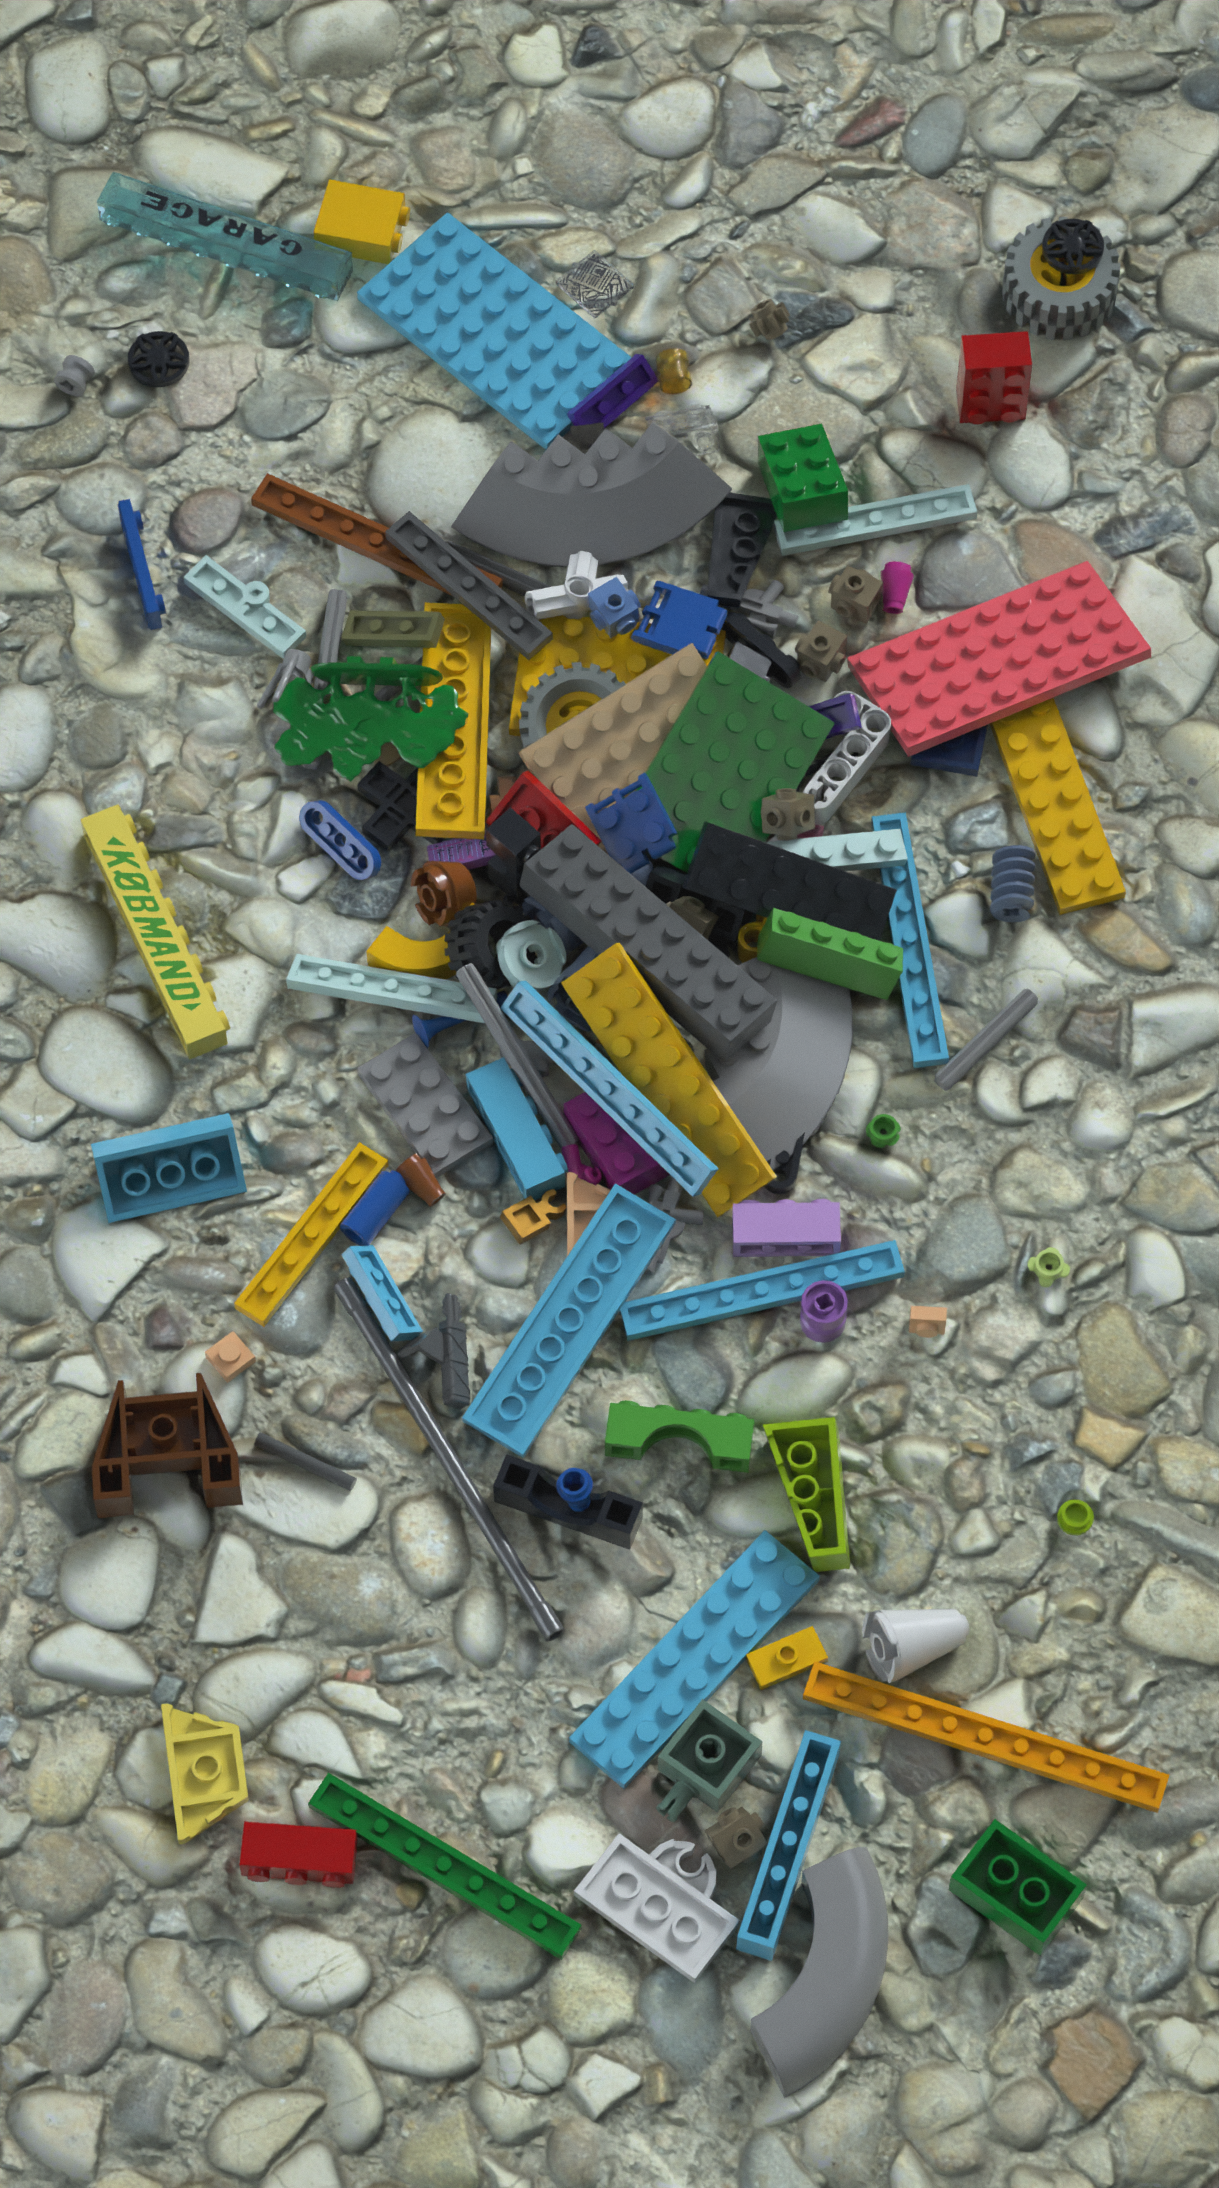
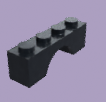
M506 1454L493 1485L494 1502L617 1546L631 1549L643 1519V1502L608 1490L604 1493H591L588 1508L580 1512L574 1511L558 1494L556 1488L557 1480L548 1475L541 1466Z

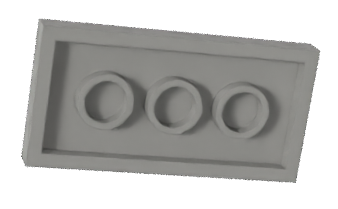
M416 1033L357 1068V1073L413 1151L421 1159L426 1158L436 1178L493 1144L492 1135Z

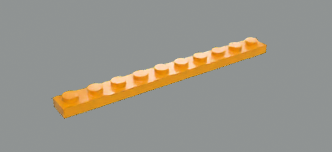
M814 1661L803 1693V1700L1156 1813L1159 1811L1169 1779V1774Z

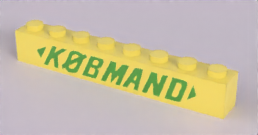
M119 804L80 819L83 836L189 1060L227 1045L226 1031L230 1030L228 1019L224 1011L217 1012L213 1002L217 1001L213 987L210 982L203 983L200 976L203 973L200 960L196 953L190 955L186 947L190 944L183 925L177 927L173 917L177 916L171 899L169 897L164 899L160 892V889H163V884L157 870L150 871L146 863L150 861V857L143 841L137 843L133 834L137 833L131 815H124Z

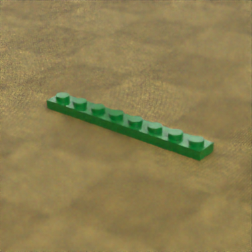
M330 1773L326 1775L308 1802L310 1809L344 1829L356 1830L358 1838L561 1960L582 1929L580 1923Z

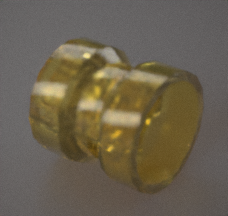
M672 348L664 350L656 356V367L661 373L659 376V387L662 392L666 394H679L687 391L692 386L691 373L687 370L689 359L686 351Z

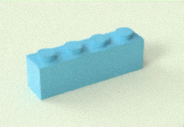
M503 1057L466 1073V1087L522 1196L525 1199L531 1195L534 1200L542 1198L543 1194L548 1190L555 1189L557 1191L565 1187V1173L568 1172V1167L561 1153L555 1155L550 1145L553 1143V1139L549 1129L545 1124L539 1125L535 1115H538V1111L533 1099L529 1095L524 1096L520 1089L523 1086L513 1068H509Z

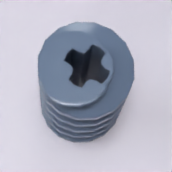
M1011 845L996 850L992 856L993 867L991 875L993 878L991 880L992 891L990 899L992 903L990 905V912L993 917L1000 921L1022 922L1028 920L1031 916L1027 910L1034 906V900L1030 897L1034 895L1032 884L1035 881V876L1032 872L1035 870V863L1032 860L1035 859L1036 852L1028 846Z

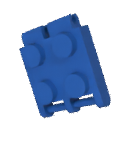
M656 581L653 587L655 593L650 604L644 607L642 622L638 630L633 631L631 639L639 644L672 655L688 644L693 643L702 659H708L716 642V635H719L727 617V610L718 607L719 600L663 581ZM661 594L664 595L659 608H656ZM652 619L653 622L649 628L648 633L644 632L649 623V620Z
M646 773L639 775V780L622 790L616 788L612 791L611 796L595 805L590 803L585 806L609 856L630 874L650 863L645 852L649 851L653 859H658L676 848L672 837L677 832ZM641 786L643 787V788H641V789L638 790V791H634V790H636L637 788H639V787H641ZM616 801V803L613 804L612 806H610V807H608V808H604V807L608 806L609 804H611V803H613V802Z

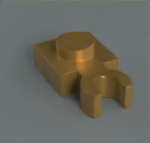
M555 1189L546 1191L538 1203L530 1195L502 1211L500 1219L520 1245L548 1230L551 1224L549 1219L557 1220L565 1214L566 1204H562L559 1207H552L549 1202L555 1199L557 1193Z

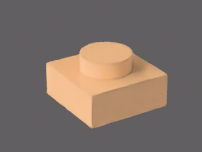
M911 1306L909 1333H916L918 1336L925 1338L935 1337L938 1334L944 1335L947 1308Z
M234 1331L205 1351L208 1361L227 1383L256 1362L254 1354Z

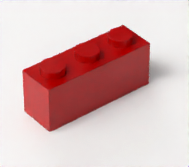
M244 1821L239 1863L241 1875L247 1876L248 1880L254 1882H268L270 1878L285 1879V1882L288 1884L305 1885L307 1881H317L330 1888H342L345 1884H354L358 1845L357 1832L353 1829Z

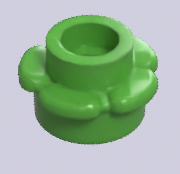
M880 1114L868 1123L866 1135L871 1138V1143L876 1147L893 1146L900 1138L898 1133L901 1127L891 1115ZM884 1129L887 1133L881 1134L880 1131Z

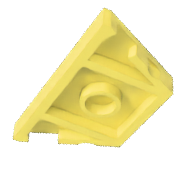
M161 1704L177 1836L180 1845L187 1843L249 1801L242 1744L238 1725L225 1721H213L206 1715L196 1712L190 1714L174 1709L173 1705Z

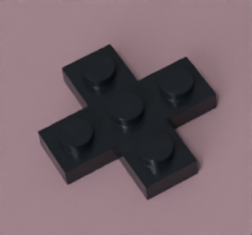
M378 761L357 784L360 793L380 806L362 826V833L389 852L410 828L413 831L416 830L418 767L404 779ZM423 837L431 844L440 843L445 839L439 837Z

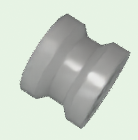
M68 355L62 363L63 370L58 371L54 378V383L60 390L69 395L82 396L86 390V381L91 380L95 370L85 359L75 355Z

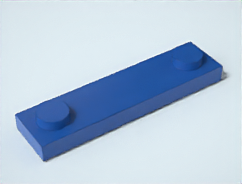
M130 499L122 500L117 504L120 522L148 628L151 630L162 628L160 615L166 614L162 594L155 595L139 531L144 530L139 510L133 511Z

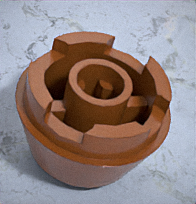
M427 861L423 867L416 869L412 874L411 887L417 886L420 900L419 903L415 904V907L421 918L428 925L436 923L439 927H447L451 920H456L454 915L458 911L464 910L471 903L476 904L477 893L474 880L468 869L459 862Z

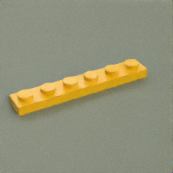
M359 1142L235 1301V1309L265 1327L340 1230V1224L381 1171L387 1169L389 1166L388 1160Z

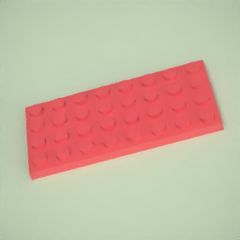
M1085 561L847 658L848 668L871 702L890 716V730L909 757L1151 658V647L1091 564Z

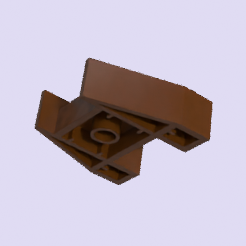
M196 1373L197 1391L128 1398L124 1380H118L92 1464L93 1499L98 1518L134 1515L132 1476L198 1469H202L203 1491L207 1508L243 1505L238 1453L201 1373Z

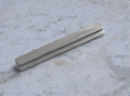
M1028 988L1023 989L935 1074V1083L945 1091L952 1088L1037 1005V995Z

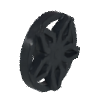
M1057 220L1051 224L1043 237L1042 252L1047 263L1057 271L1066 274H1082L1095 268L1101 261L1104 252V240L1099 230L1089 220ZM1070 227H1075L1073 233H1071ZM1059 230H1062L1066 235L1060 234ZM1081 230H1086V233L1082 236L1078 234ZM1091 234L1096 239V241L1089 239ZM1054 235L1056 240L1048 245L1050 237ZM1083 256H1095L1091 261L1082 265ZM1064 257L1068 265L1060 263L1055 258Z
M155 331L141 334L131 345L128 352V366L131 374L137 381L150 387H166L176 383L186 374L190 363L186 344L173 332ZM155 340H160L159 346L156 345ZM169 341L171 342L168 348L164 347ZM148 343L152 347L148 349L144 346V344ZM177 346L182 350L184 356L175 352ZM140 348L142 354H139L136 357H134L135 353ZM169 369H179L175 374L166 377ZM150 370L152 378H148L138 371ZM156 373H161L159 379Z

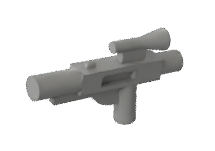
M773 580L766 591L748 589L739 608L724 607L748 615V619L753 627L766 632L772 637H775L778 624L795 628L799 617L798 615L783 611L782 607L773 605V602L784 589L783 584L777 580ZM703 584L700 594L707 596L706 584Z
M671 1177L662 1202L657 1200L663 1192V1188L654 1184L650 1185L648 1203L675 1218L676 1224L645 1270L644 1274L646 1275L654 1274L657 1262L663 1264L670 1241L682 1234L685 1224H703L704 1211L677 1209L683 1187L673 1177Z

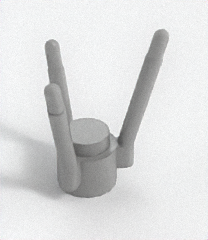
M288 650L283 662L278 665L275 675L257 703V707L259 709L264 707L275 688L276 691L272 700L273 702H278L287 683L293 681L296 677L303 678L311 684L314 675H312L309 669L311 664L310 656L300 650Z

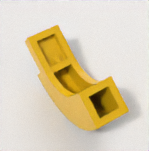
M386 926L366 951L367 963L370 967L444 980L456 975V970H450L448 963L451 962L449 955L445 956L444 949L448 948V943L444 941L445 935L432 941H415L404 937Z

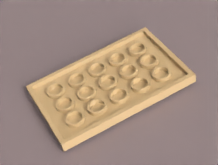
M690 643L518 753L528 770L600 839L585 806L590 803L595 805L611 796L613 790L616 788L622 790L639 780L638 776L646 772L707 666L694 644ZM616 801L613 802V803H611V804H609L608 806H606V807H604V808H608V807L612 806L613 804L616 803ZM601 842L598 847H600L605 853L608 854L603 843Z

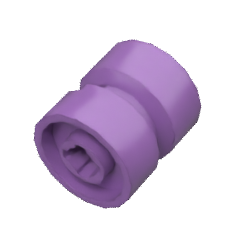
M822 1280L812 1283L802 1294L801 1329L808 1338L815 1342L826 1343L834 1341L841 1336L845 1329L848 1299L840 1285L832 1281Z

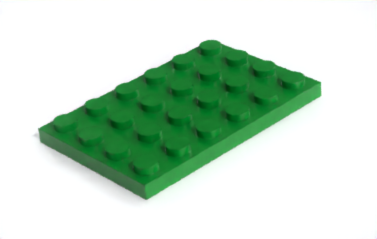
M717 651L645 772L677 832L672 837L676 848L659 857V859L687 873L704 822H709L766 842L770 834L763 833L762 799L776 794L775 791L777 789H797L835 722Z

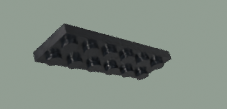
M704 822L682 886L683 889L768 918L772 909L776 908L814 921L824 922L846 931L856 932L880 941L897 891L894 888L709 822Z

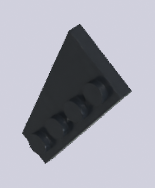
M730 492L714 510L707 597L719 600V605L739 608L774 526V521L777 519L771 498Z

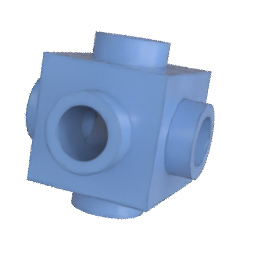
M617 576L588 593L589 608L592 611L590 613L591 619L598 630L604 629L610 638L617 634L624 635L630 632L639 622L638 608L641 607V604L631 589L626 591Z

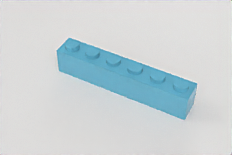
M807 1730L804 1732L737 1936L736 1950L770 1961L773 1960L839 1758L841 1745L839 1740Z

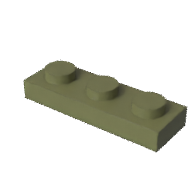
M350 610L341 640L346 646L436 648L445 619L440 612Z

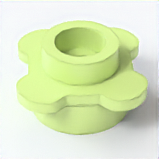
M1053 1247L1041 1251L1037 1257H1031L1028 1260V1269L1035 1272L1039 1278L1038 1282L1042 1287H1050L1053 1281L1060 1277L1066 1278L1070 1273L1069 1265L1064 1263L1062 1255ZM1046 1265H1051V1266H1052V1269H1051V1270H1047V1269L1045 1268V1266H1046Z

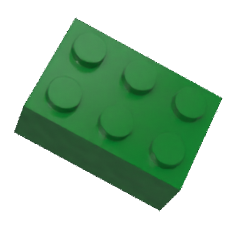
M822 423L758 436V466L783 532L848 520V489Z
M994 1819L952 1874L948 1890L1041 1956L1083 1900L1087 1884Z

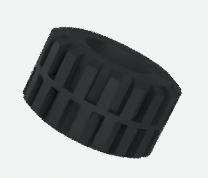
M493 900L465 907L464 910L458 911L454 915L456 920H451L447 926L450 933H446L444 941L448 943V948H445L444 951L445 956L449 955L451 961L448 963L450 970L455 969L457 972L463 966L472 963L487 987L496 989L510 987L509 980L500 968L498 954L496 953L494 958L489 950L488 934L490 933L496 948L497 942L502 939L508 929L520 922L532 919L529 915H523V908L519 905L513 906V902L508 900ZM527 948L526 957L531 963L535 964L534 960L538 957L535 955V952H530Z

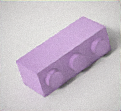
M783 1199L775 1203L744 1200L733 1204V1257L827 1256L840 1253V1202L816 1199L811 1201V1203H796L793 1200Z

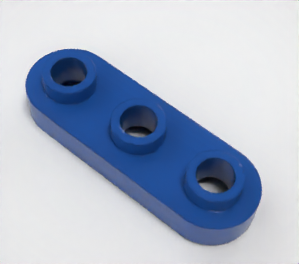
M317 800L303 805L299 813L302 829L350 876L357 880L373 878L379 873L381 857L377 849L329 803ZM320 813H321L322 816H323V821H322V822L320 821V818H319V814H320ZM343 835H344L345 838H346V843H345V844H344L343 841H342V836H343ZM365 858L368 860V866L365 863Z

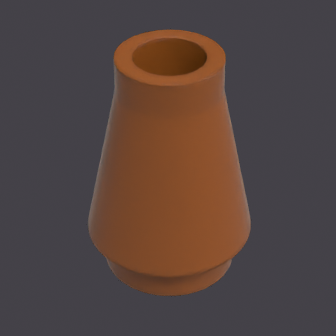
M417 1153L407 1158L396 1169L404 1178L408 1189L424 1200L429 1207L438 1203L446 1195L426 1158L421 1159Z

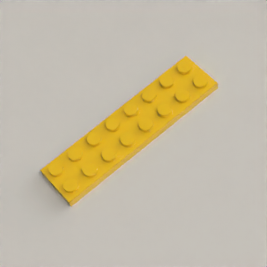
M425 602L424 611L440 612L445 620L436 648H423L422 666L439 671L443 675V679L436 685L421 686V692L428 695L435 688L442 685L453 686L458 692V706L469 715L465 720V725L455 730L454 743L445 751L438 753L435 760L425 768H418L415 836L484 840L491 628L463 604ZM425 698V703L428 707H431L433 704L432 699Z
M1054 697L990 723L989 725L1059 915L1125 898V887Z
M620 942L609 947L561 982L620 1073L719 1168L701 1193L717 1218L731 1210L733 1204L744 1201L777 1177Z

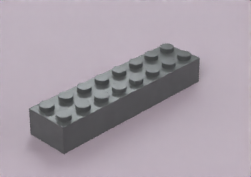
M573 824L524 863L520 887L597 954L600 955L615 943L620 942L667 1014L722 1062L725 1063L771 1022L777 999Z

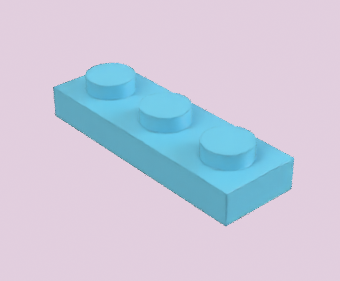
M374 1245L349 1246L341 1255L349 1267L350 1274L357 1281L365 1295L366 1302L373 1309L382 1325V1330L389 1337L390 1341L413 1340L419 1336L423 1330Z

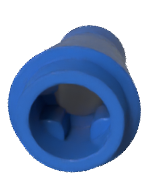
M580 1468L565 1470L557 1480L556 1488L558 1494L574 1511L580 1512L588 1508L593 1487L590 1474Z

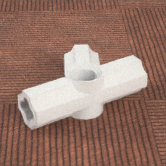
M579 551L576 554H571L569 557L564 585L526 592L524 599L526 610L537 620L564 615L569 619H581L586 617L589 610H591L588 601L589 592L616 576L626 591H628V583L624 575L619 574L596 578L598 560L592 556V553Z

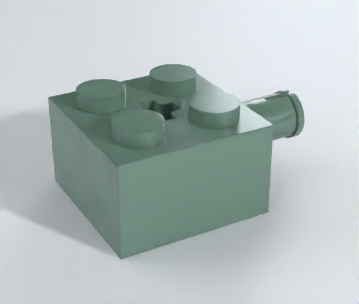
M702 1699L658 1755V1771L674 1781L675 1785L662 1802L657 1805V1811L663 1817L668 1814L667 1819L675 1822L690 1800L698 1798L718 1813L762 1756L763 1741ZM712 1753L716 1754L715 1759L712 1757L710 1759H706L703 1757L704 1755L709 1757L710 1755H712Z

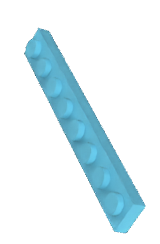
M906 812L872 816V831L901 830L908 858L905 866L879 868L882 885L897 890L888 915V923L892 944L903 948V972L898 981L913 1067L945 1065L949 1062V1055Z
M526 980L518 982L500 1009L692 1197L700 1195L719 1168Z
M896 1240L627 1301L619 1312L627 1341L799 1302L802 1300V1294L805 1289L814 1282L822 1280L832 1281L840 1285L844 1291L903 1278L905 1270Z

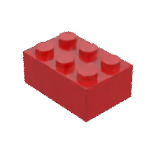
M1028 331L961 336L956 385L960 424L971 423L978 425L993 421L1010 423L1026 419L1032 372Z

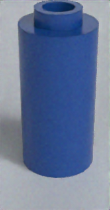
M391 1170L390 1173L381 1171L339 1226L342 1233L349 1240L359 1246H369L410 1193L403 1176L394 1170Z

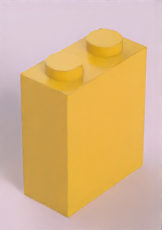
M329 179L313 232L315 251L389 264L393 259L394 252L399 253L401 250L403 234H400L402 226L407 227L409 222L410 207H406L405 193Z

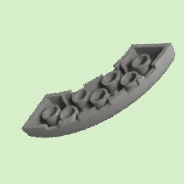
M867 1847L846 1850L802 1870L801 1885L808 1899L813 1923V1941L808 1958L790 1989L767 2010L751 2018L750 2031L784 2098L805 2087L824 2073V2070L846 2051L870 2015L881 1986L888 1950V1914L880 1877Z

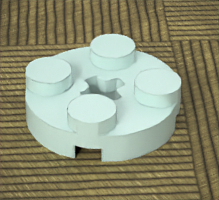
M534 920L523 921L508 929L502 939L497 942L495 949L498 954V962L512 988L518 982L526 980L536 991H540L553 985L556 979L560 977L562 965L566 963V951L561 938L550 927L546 929L542 925H538L539 922ZM527 948L530 952L537 953L538 958L534 960L535 964L527 959Z

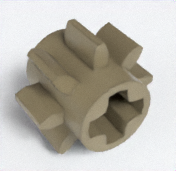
M767 299L751 309L753 317L749 318L750 323L748 325L755 337L763 334L766 340H772L782 335L788 329L786 322L789 321L788 317L790 314L783 302L776 305L772 299Z

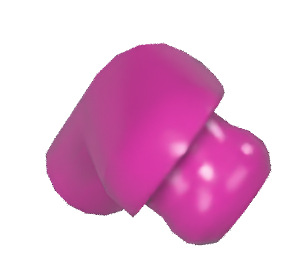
M578 1145L563 1146L561 1152L567 1164L568 1172H573L578 1175V1178L597 1186L602 1179L600 1169L596 1166L592 1169L581 1163Z

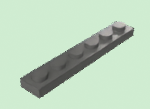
M410 511L385 531L386 539L528 660L553 640V633Z

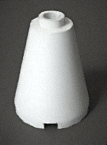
M956 1609L875 1610L866 1613L863 1619V1639L869 1637L872 1648L865 1650L873 1672L880 1681L896 1682L963 1645L966 1641V1636L969 1635V1624L966 1617Z

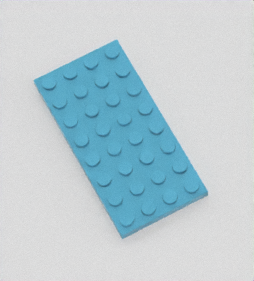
M448 212L357 291V299L545 450H547L558 434L563 437L574 427L567 413L632 358Z

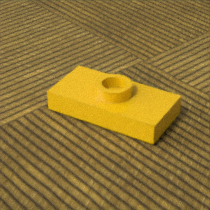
M810 1626L746 1654V1660L760 1689L763 1690L812 1669L814 1661L822 1664L828 1662V1656L814 1627Z

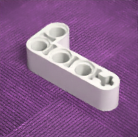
M851 691L841 692L834 698L848 693L855 695L862 728L841 734L845 738L803 791V793L814 794L815 825L824 824L831 818L889 742L890 716L881 708ZM877 728L881 732H872L868 729ZM857 752L860 753L862 756L854 757L851 756L849 753ZM831 777H840V778H842L843 780H842V781H833V780H831L830 778H831Z

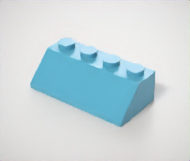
M229 1113L91 1144L108 1223L247 1192L234 1127Z

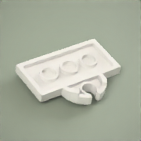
M618 1834L576 1887L574 1896L695 1983L740 1923L739 1919L711 1900L716 1888V1869L711 1857L706 1853L701 1857L699 1870L694 1873H687L681 1869L679 1864L684 1858L692 1856L695 1850L694 1843L671 1839L660 1844L648 1855L624 1836Z

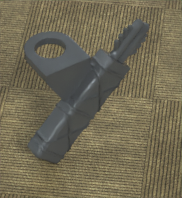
M447 1293L442 1301V1308L444 1309L442 1312L446 1320L439 1323V1330L435 1327L417 1336L404 1345L397 1354L400 1358H404L419 1351L441 1364L443 1403L449 1407L462 1409L470 1404L469 1364L466 1344L467 1330L465 1323L459 1322L462 1318V1310H460L462 1306L458 1302L457 1295Z

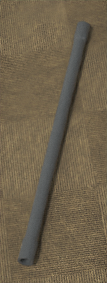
M351 1277L342 1279L333 1287L339 1300L359 1327L529 1608L530 1615L547 1642L558 1638L564 1633L565 1629L552 1607L541 1595L367 1308V1303Z

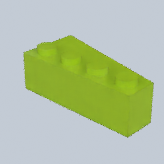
M835 1417L763 1424L769 1447L813 1570L821 1572L850 1569L840 1438Z

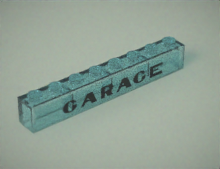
M112 172L97 200L100 221L111 227H121L133 231L140 237H150L162 241L170 247H180L191 251L199 257H209L221 261L231 268L238 267L250 271L258 277L274 279L282 282L287 287L300 288L312 292L319 298H329L338 301L353 272L352 252L116 172Z

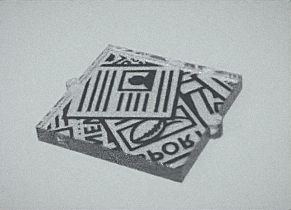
M593 250L580 262L572 263V268L556 280V285L594 319L610 306H616L618 300L634 288V284L596 250Z

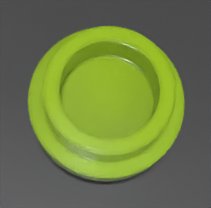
M1069 1500L1062 1504L1058 1510V1525L1069 1535L1078 1536L1085 1534L1093 1525V1511L1084 1501Z

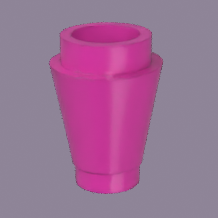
M896 561L888 562L885 564L884 570L880 572L881 581H883V611L890 614L903 613L914 575L911 573V566L909 564Z

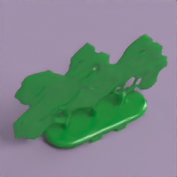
M347 656V663L324 662L310 667L312 675L322 681L331 683L323 690L313 688L308 681L296 677L286 685L279 701L273 703V713L289 723L290 729L281 734L274 748L281 755V761L288 766L311 764L315 758L328 751L332 755L333 770L351 782L360 774L364 764L370 765L381 756V746L389 742L398 749V753L403 760L418 768H425L435 760L438 753L445 751L454 743L455 730L465 725V720L469 714L458 706V692L453 686L442 685L435 688L428 695L415 688V686H432L441 682L443 675L435 669L421 665L398 664L394 657H380V663H365L360 656ZM340 684L366 685V689L351 696H344ZM375 685L402 686V693L392 701L377 700L374 690ZM331 694L329 703L324 704V696ZM412 695V700H417L418 698L422 712L415 713L410 708L408 696ZM425 698L432 699L433 704L431 707L427 706ZM403 699L404 705L397 708V702Z

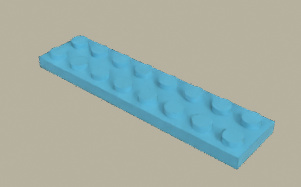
M614 1184L463 1415L462 1422L524 1458L675 1226L676 1219L619 1185Z
M764 1530L569 1737V1743L620 1787L625 1789L672 1739L700 1701L703 1699L707 1702L746 1660V1654L754 1651L819 1582L820 1575Z

